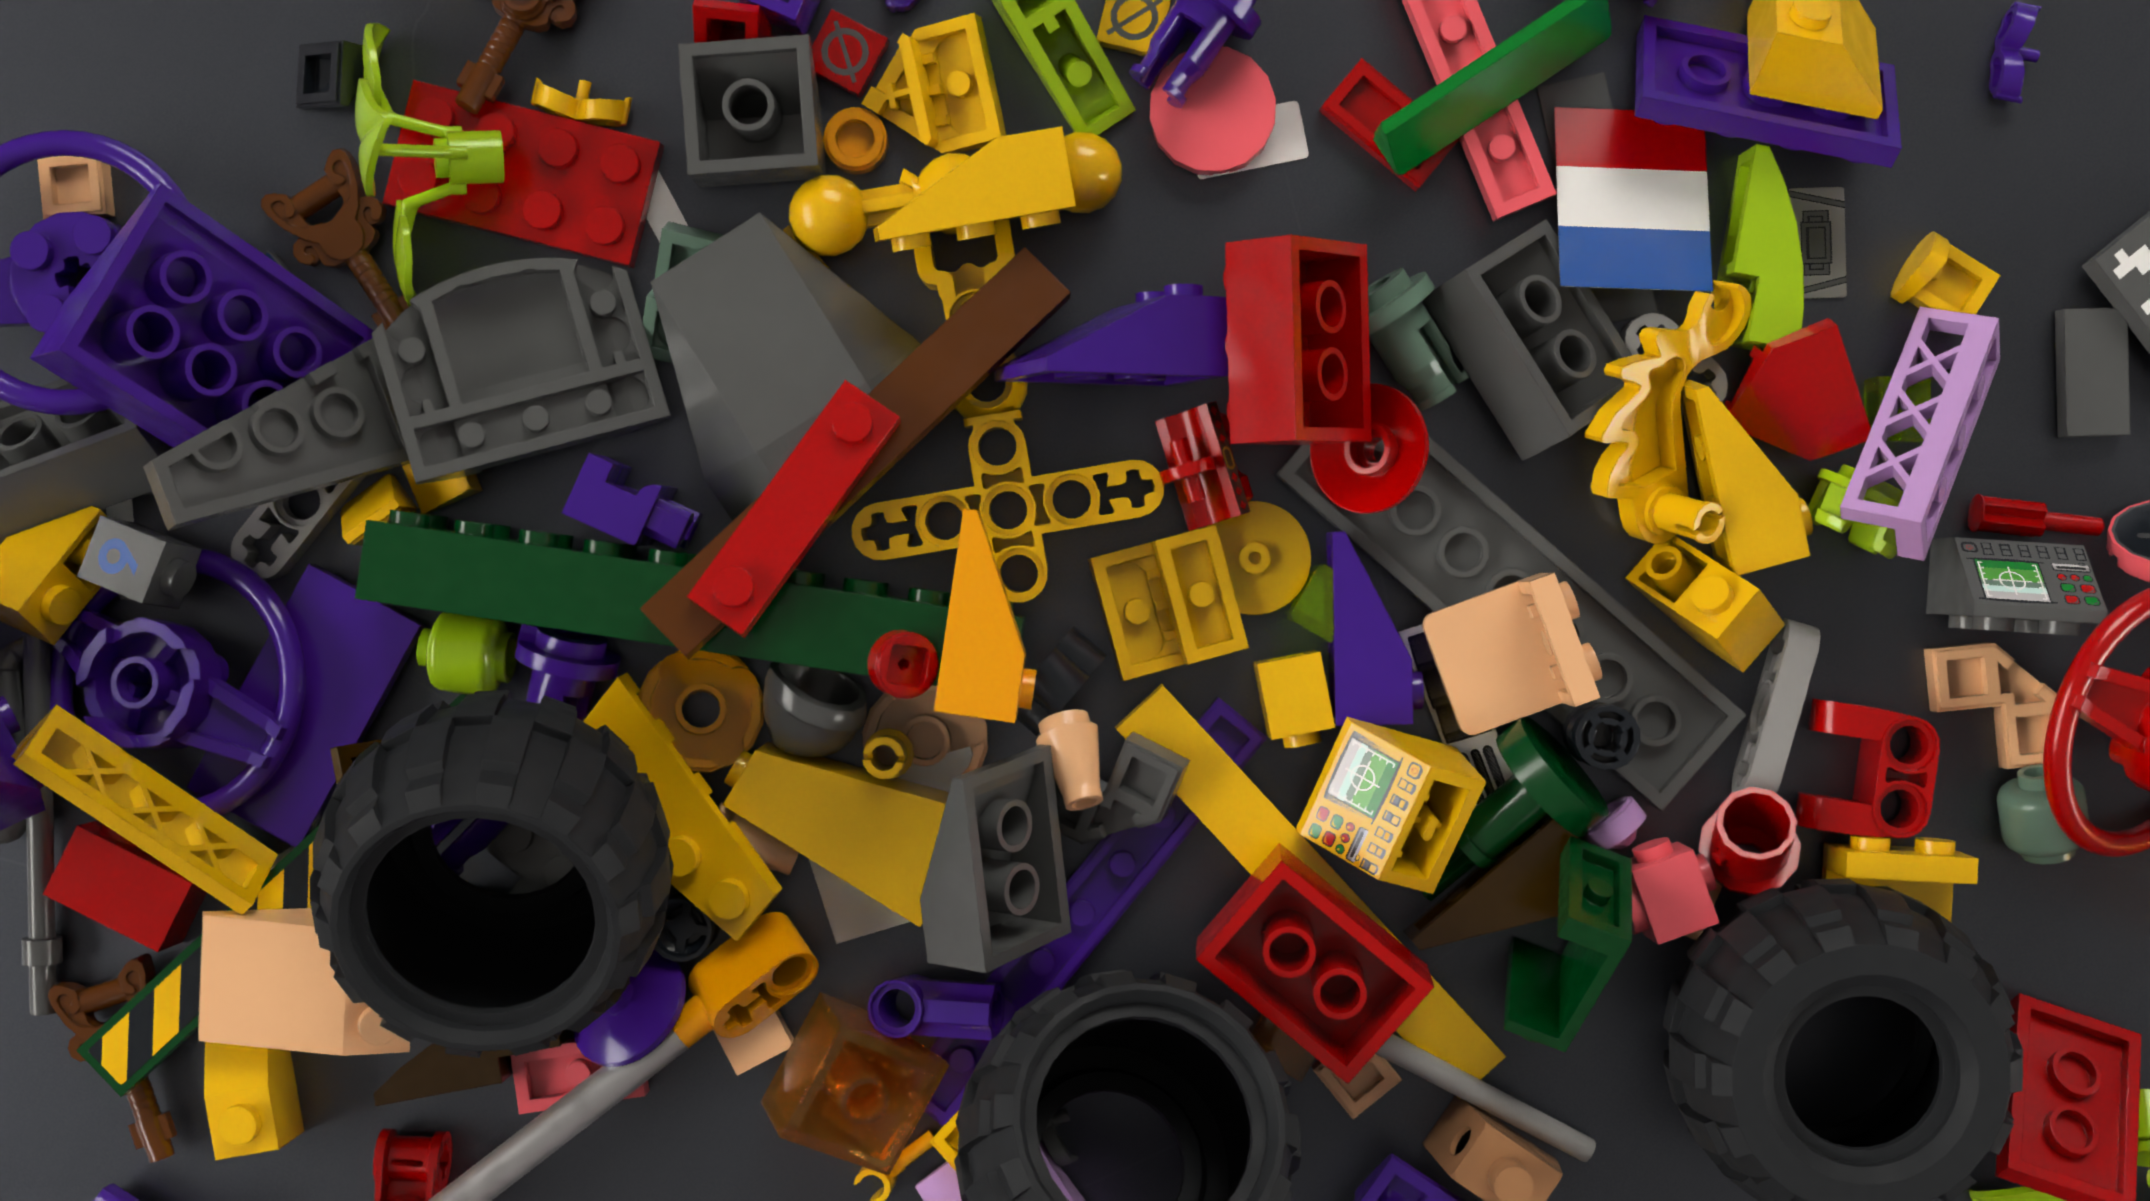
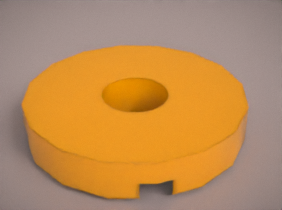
M680 650L660 661L648 672L640 689L641 692L638 693V697L653 718L657 719L660 717L672 733L675 740L671 743L693 773L697 771L700 773H713L732 766L744 750L748 752L753 748L764 723L763 693L756 676L739 657L699 650L688 660ZM697 692H705L717 700L720 714L713 724L700 728L690 725L684 719L682 706L690 695Z

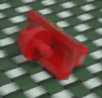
M1216 401L1205 403L1190 410L1155 421L1169 469L1159 472L1163 485L1174 482L1189 531L1251 512L1248 502L1253 498L1247 475L1242 474L1237 469L1230 447V424L1227 414L1220 413Z

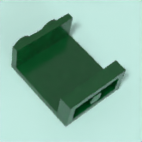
M1570 836L1560 854L1557 937L1569 942L1560 955L1514 937L1512 939L1508 952L1504 1030L1520 1035L1530 1042L1541 1043L1562 1052L1567 1051L1632 943V859Z

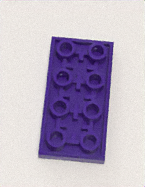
M317 564L307 565L286 604V608L299 634L306 670L305 702L296 737L281 766L268 783L252 798L231 811L294 847L316 828L337 786L330 748L363 742L418 642L421 631L426 627V624L390 604L355 599V585ZM269 635L239 691L275 713L279 692V670L276 651L272 638ZM206 751L186 788L201 796H205L234 779L248 763Z

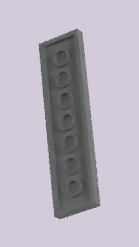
M1430 437L1428 460L1418 485L1400 504L1380 513L1362 514L1351 512L1337 506L1328 499L1314 477L1310 461V445H1301L1277 472L1276 476L1337 530L1346 532L1353 544L1431 612L1538 573H1555L1558 583L1567 581L1579 607L1580 617L1572 621L1580 643H1590L1602 670V679L1595 681L1600 698L1590 702H1603L1625 709L1635 718L1640 728L1641 743L1637 754L1627 765L1613 771L1656 809L1664 810L1745 718L1746 714ZM1383 440L1379 441L1374 449V457L1377 462L1380 461L1384 452ZM1561 703L1544 711L1563 727L1566 717L1575 707ZM1612 732L1611 743H1612L1613 738H1614V732Z

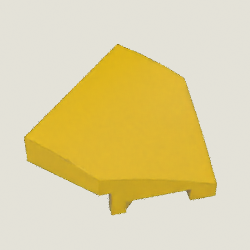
M975 12L917 28L910 37L902 33L897 41L899 48L876 88L871 86L861 103L908 132L920 142L944 155L982 148L996 137L1007 136L982 17Z

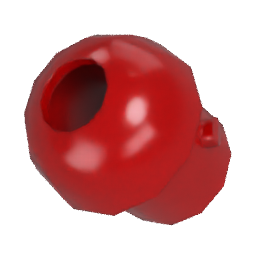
M1748 787L1735 791L1726 798L1702 826L1698 851L1706 857L1713 871L1715 881L1729 892L1753 896L1769 888L1779 889L1798 869L1801 843L1796 834L1797 820L1790 804L1772 790ZM1738 845L1754 846L1762 854L1743 851Z

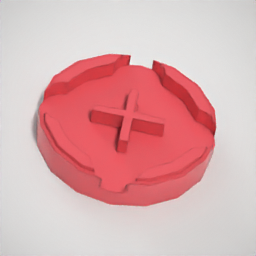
M1222 47L1205 74L1193 83L1184 95L1187 100L1183 107L1176 108L1167 102L1169 95L1163 91V87L1186 52L1178 55L1162 70L1151 92L1150 124L1158 147L1175 165L1196 175L1223 174L1246 167L1264 150L1275 125L1276 97L1268 75L1251 57L1230 47Z

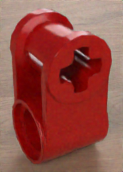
M383 1128L377 1138L373 1158L374 1201H428L448 1185L452 1163L453 1144L450 1132L437 1131L433 1137L398 1135L396 1129Z

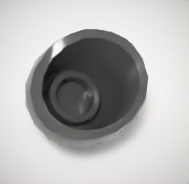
M771 662L765 677L763 693L764 719L771 742L784 753L800 757L815 758L837 753L851 742L857 730L864 725L867 706L866 693L863 686L854 678L840 671Z

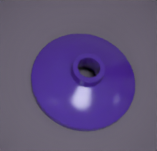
M654 949L637 977L630 976L629 985L616 1004L580 1033L573 1031L575 1042L581 1053L600 1066L620 1067L640 1060L658 1047L675 1026L684 1005L686 980L680 964L663 958Z

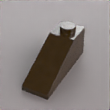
M1547 814L1497 856V861L1490 867L1482 869L1478 866L1403 930V932L1419 950H1424L1557 917L1560 854L1570 836L1578 839L1579 837L1564 829Z

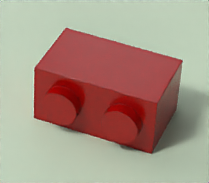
M98 820L76 826L43 892V895L156 952L183 942L207 894L206 891Z

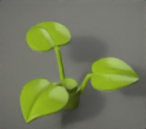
M368 23L364 29L362 45L364 78L358 79L355 101V125L357 135L361 141L358 153L359 169L366 196H375L376 194L374 174L378 156L434 158L436 178H449V183L405 198L404 200H396L393 223V256L399 286L407 305L410 307V300L417 296L412 286L411 233L418 209L425 204L450 195H466L467 184L504 183L502 135L500 130L462 131V126H443L396 114L382 90L379 68L382 46L391 30L380 23ZM389 125L441 137L433 138V145L383 143Z

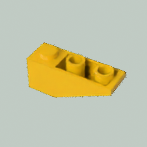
M1063 126L996 137L873 229L875 242L891 240L893 252L932 246L930 233L956 229L957 240L962 241L996 235V221L1020 217L1022 230L1061 223L1059 211L1076 206Z

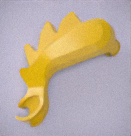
M1713 280V292L1711 294L1699 291L1694 292L1688 304L1684 322L1679 328H1643L1639 333V339L1644 350L1643 354L1620 358L1605 365V375L1620 378L1624 382V387L1598 410L1584 433L1585 438L1606 444L1611 443L1601 454L1594 468L1591 491L1593 494L1603 497L1617 498L1622 526L1629 536L1653 544L1666 543L1678 534L1694 539L1699 543L1709 544L1720 536L1724 528L1725 516H1718L1723 511L1719 504L1690 498L1688 494L1681 391L1688 374L1697 364L1728 349L1744 330L1750 317L1752 302L1750 293L1741 284Z

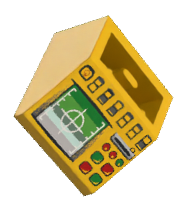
M1346 717L1297 824L1296 830L1303 837L1377 880L1433 894L1487 782L1457 747Z

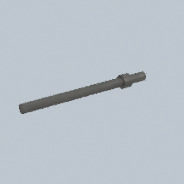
M29 634L23 635L25 737L49 713L51 696V645ZM47 786L40 788L46 810L26 819L28 936L21 939L22 965L29 966L30 1015L35 1016L56 1013L51 1006L48 993L50 988L57 984L56 964L63 962V936L56 934L55 900L43 895L55 870L53 790Z

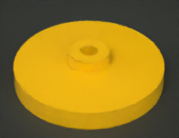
M1249 501L1248 505L1251 512L1211 525L1216 524L1239 612L1246 615H1262L1277 611L1286 606L1300 593L1310 572L1311 549L1304 529L1289 512L1271 503Z

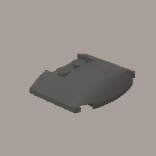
M531 258L492 264L459 274L421 292L410 300L411 306L405 309L387 330H385L382 322L372 332L416 485L482 473L481 470L604 437L608 440L670 418L669 408L627 270L612 266L613 275L585 265H577L578 259Z

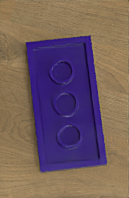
M1644 15L1636 35L1635 117L1650 119L1663 125L1674 124L1714 132L1728 138L1739 137L1779 145L1793 151L1804 150L1839 157L1852 163H1869L1892 168L1902 149L1895 65L1879 62L1883 110L1878 120L1751 95L1749 92L1748 35Z

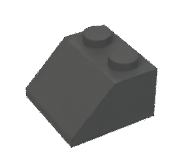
M809 34L678 44L688 176L700 188L809 180L820 175H827L822 111Z

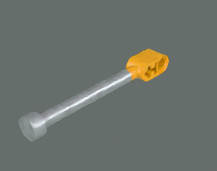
M781 912L763 914L737 942L732 937L698 962L691 970L687 982L693 997L684 1003L675 1026L663 1042L652 1052L628 1065L620 1067L602 1066L428 1201H492L713 1029L719 1036L724 1038H735L744 1035L802 992L815 979L819 970V963L789 917Z

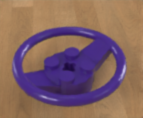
M73 130L44 131L21 136L0 145V177L23 164L38 159L57 156L83 157L106 163L125 172L149 192L152 191L155 185L162 183L187 200L173 179L152 159L137 149L104 135ZM65 212L54 214L36 223L29 231L16 235L10 244L11 257L0 259V327L31 326L35 330L45 333L65 300L76 288L79 271L83 267L91 269L123 226L85 212ZM0 369V399L11 405L51 415H83L109 409V407L80 389L63 390L40 387L21 381Z
M202 549L196 564V573L216 578L237 590L256 609L269 631L276 651L279 670V692L275 713L226 683L229 676V667L226 660L221 655L216 654L211 643L194 628L173 621L145 617L134 618L135 620L122 623L101 613L114 598L120 595L103 587L98 590L57 643L52 645L50 710L57 704L75 716L73 684L74 674L76 673V686L84 687V701L90 716H83L86 724L116 745L133 749H182L192 746L248 763L226 785L212 793L196 798L211 810L223 816L244 804L260 791L276 773L287 756L302 718L306 692V670L302 644L297 628L288 609L272 587L256 572L241 562L225 554ZM150 674L152 676V686L147 683Z

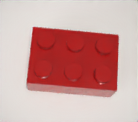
M1292 234L1226 242V266L1223 273V282L1227 301L1225 350L1228 357L1229 400L1227 403V418L1230 424V444L1317 445L1372 442L1367 244Z
M1280 843L1196 940V960L1347 1084L1351 1082L1434 988L1428 965Z

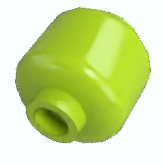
M443 612L436 619L432 629L424 628L421 631L417 643V663L419 666L426 667L430 683L440 691L460 694H474L476 691H496L501 683H509L514 675L517 659L515 658L518 641L517 635L514 632H508L505 621Z

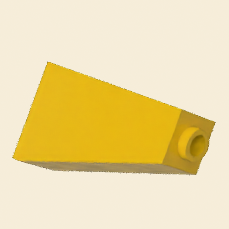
M767 742L754 751L753 755L746 750L739 755L724 780V783L732 787V790L724 801L723 806L918 927L922 926L920 897L949 792L900 778L879 779L873 777L864 768L825 757L811 758L787 754L771 742Z

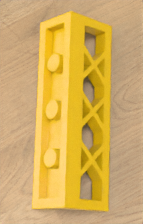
M57 704L21 741L11 756L16 760L13 765L240 915H243L253 906L278 856L276 852L220 814L211 810L208 806Z

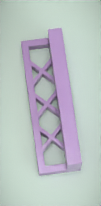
M1921 306L1918 310L1840 506L1841 519L1895 529L1897 556L1925 561L2000 362L1999 318ZM1930 330L1964 335L1961 345L1937 356H1934L1925 344ZM1933 376L1942 387V394L1915 406L1905 393L1907 388ZM1900 408L1902 410V413L1897 414ZM1932 418L1931 423L1929 425V423L1926 420ZM1914 426L1924 439L1922 445L1895 457L1885 444L1887 438ZM1879 458H1880L1883 463L1880 464V465H1877V463H1878V461H1879ZM1912 469V472L1909 476L1906 471ZM1892 477L1895 478L1904 491L1898 507L1863 500L1868 488Z

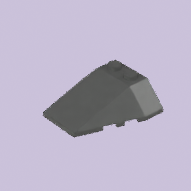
M760 212L651 281L704 479L732 521L763 493L845 380L868 395L921 345L918 340L898 326Z

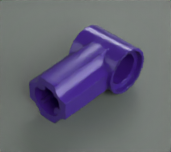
M911 974L885 981L877 986L869 997L867 1009L869 1020L874 1029L883 1036L890 1038L918 1035L991 1040L1000 1033L1004 1021L1005 997L1002 994L1001 983L929 979L927 976ZM900 990L907 992L914 1001L915 1013L911 1021L901 1017L896 1009V996Z

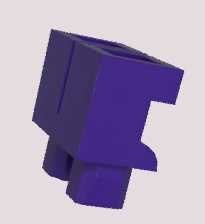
M588 453L562 514L634 546H652L654 540H657L675 549H679V547L688 548L703 514L673 501L678 488L652 484L646 485L637 491L625 485L632 467L607 456Z

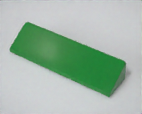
M1565 0L1382 121L1374 133L1373 141L1397 175H1404L1605 42L1610 37L1612 31L1608 0Z

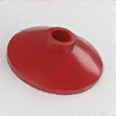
M1370 383L1372 442L1310 445L1312 471L1322 492L1337 506L1362 514L1387 511L1404 501L1413 492L1422 478L1429 453L1427 426L1416 404L1401 391L1390 386ZM1383 440L1384 452L1380 461L1377 462L1374 457V449L1376 444Z

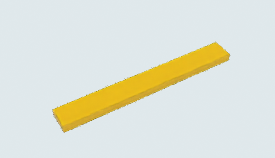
M1163 684L1158 686L1115 726L1116 730L1125 740L1134 731L1191 760L1176 795L1251 875L1280 843L1397 939ZM1431 975L1434 988L1398 1027L1396 1032L1407 1042L1481 1080L1506 1056Z

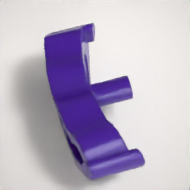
M2015 1L2004 15L1995 37V51L1990 61L1989 90L1993 98L2022 104L2023 98L2020 94L2025 75L2023 60L2036 63L2040 56V50L2022 46L2035 25L2038 12L2042 8L2041 6Z

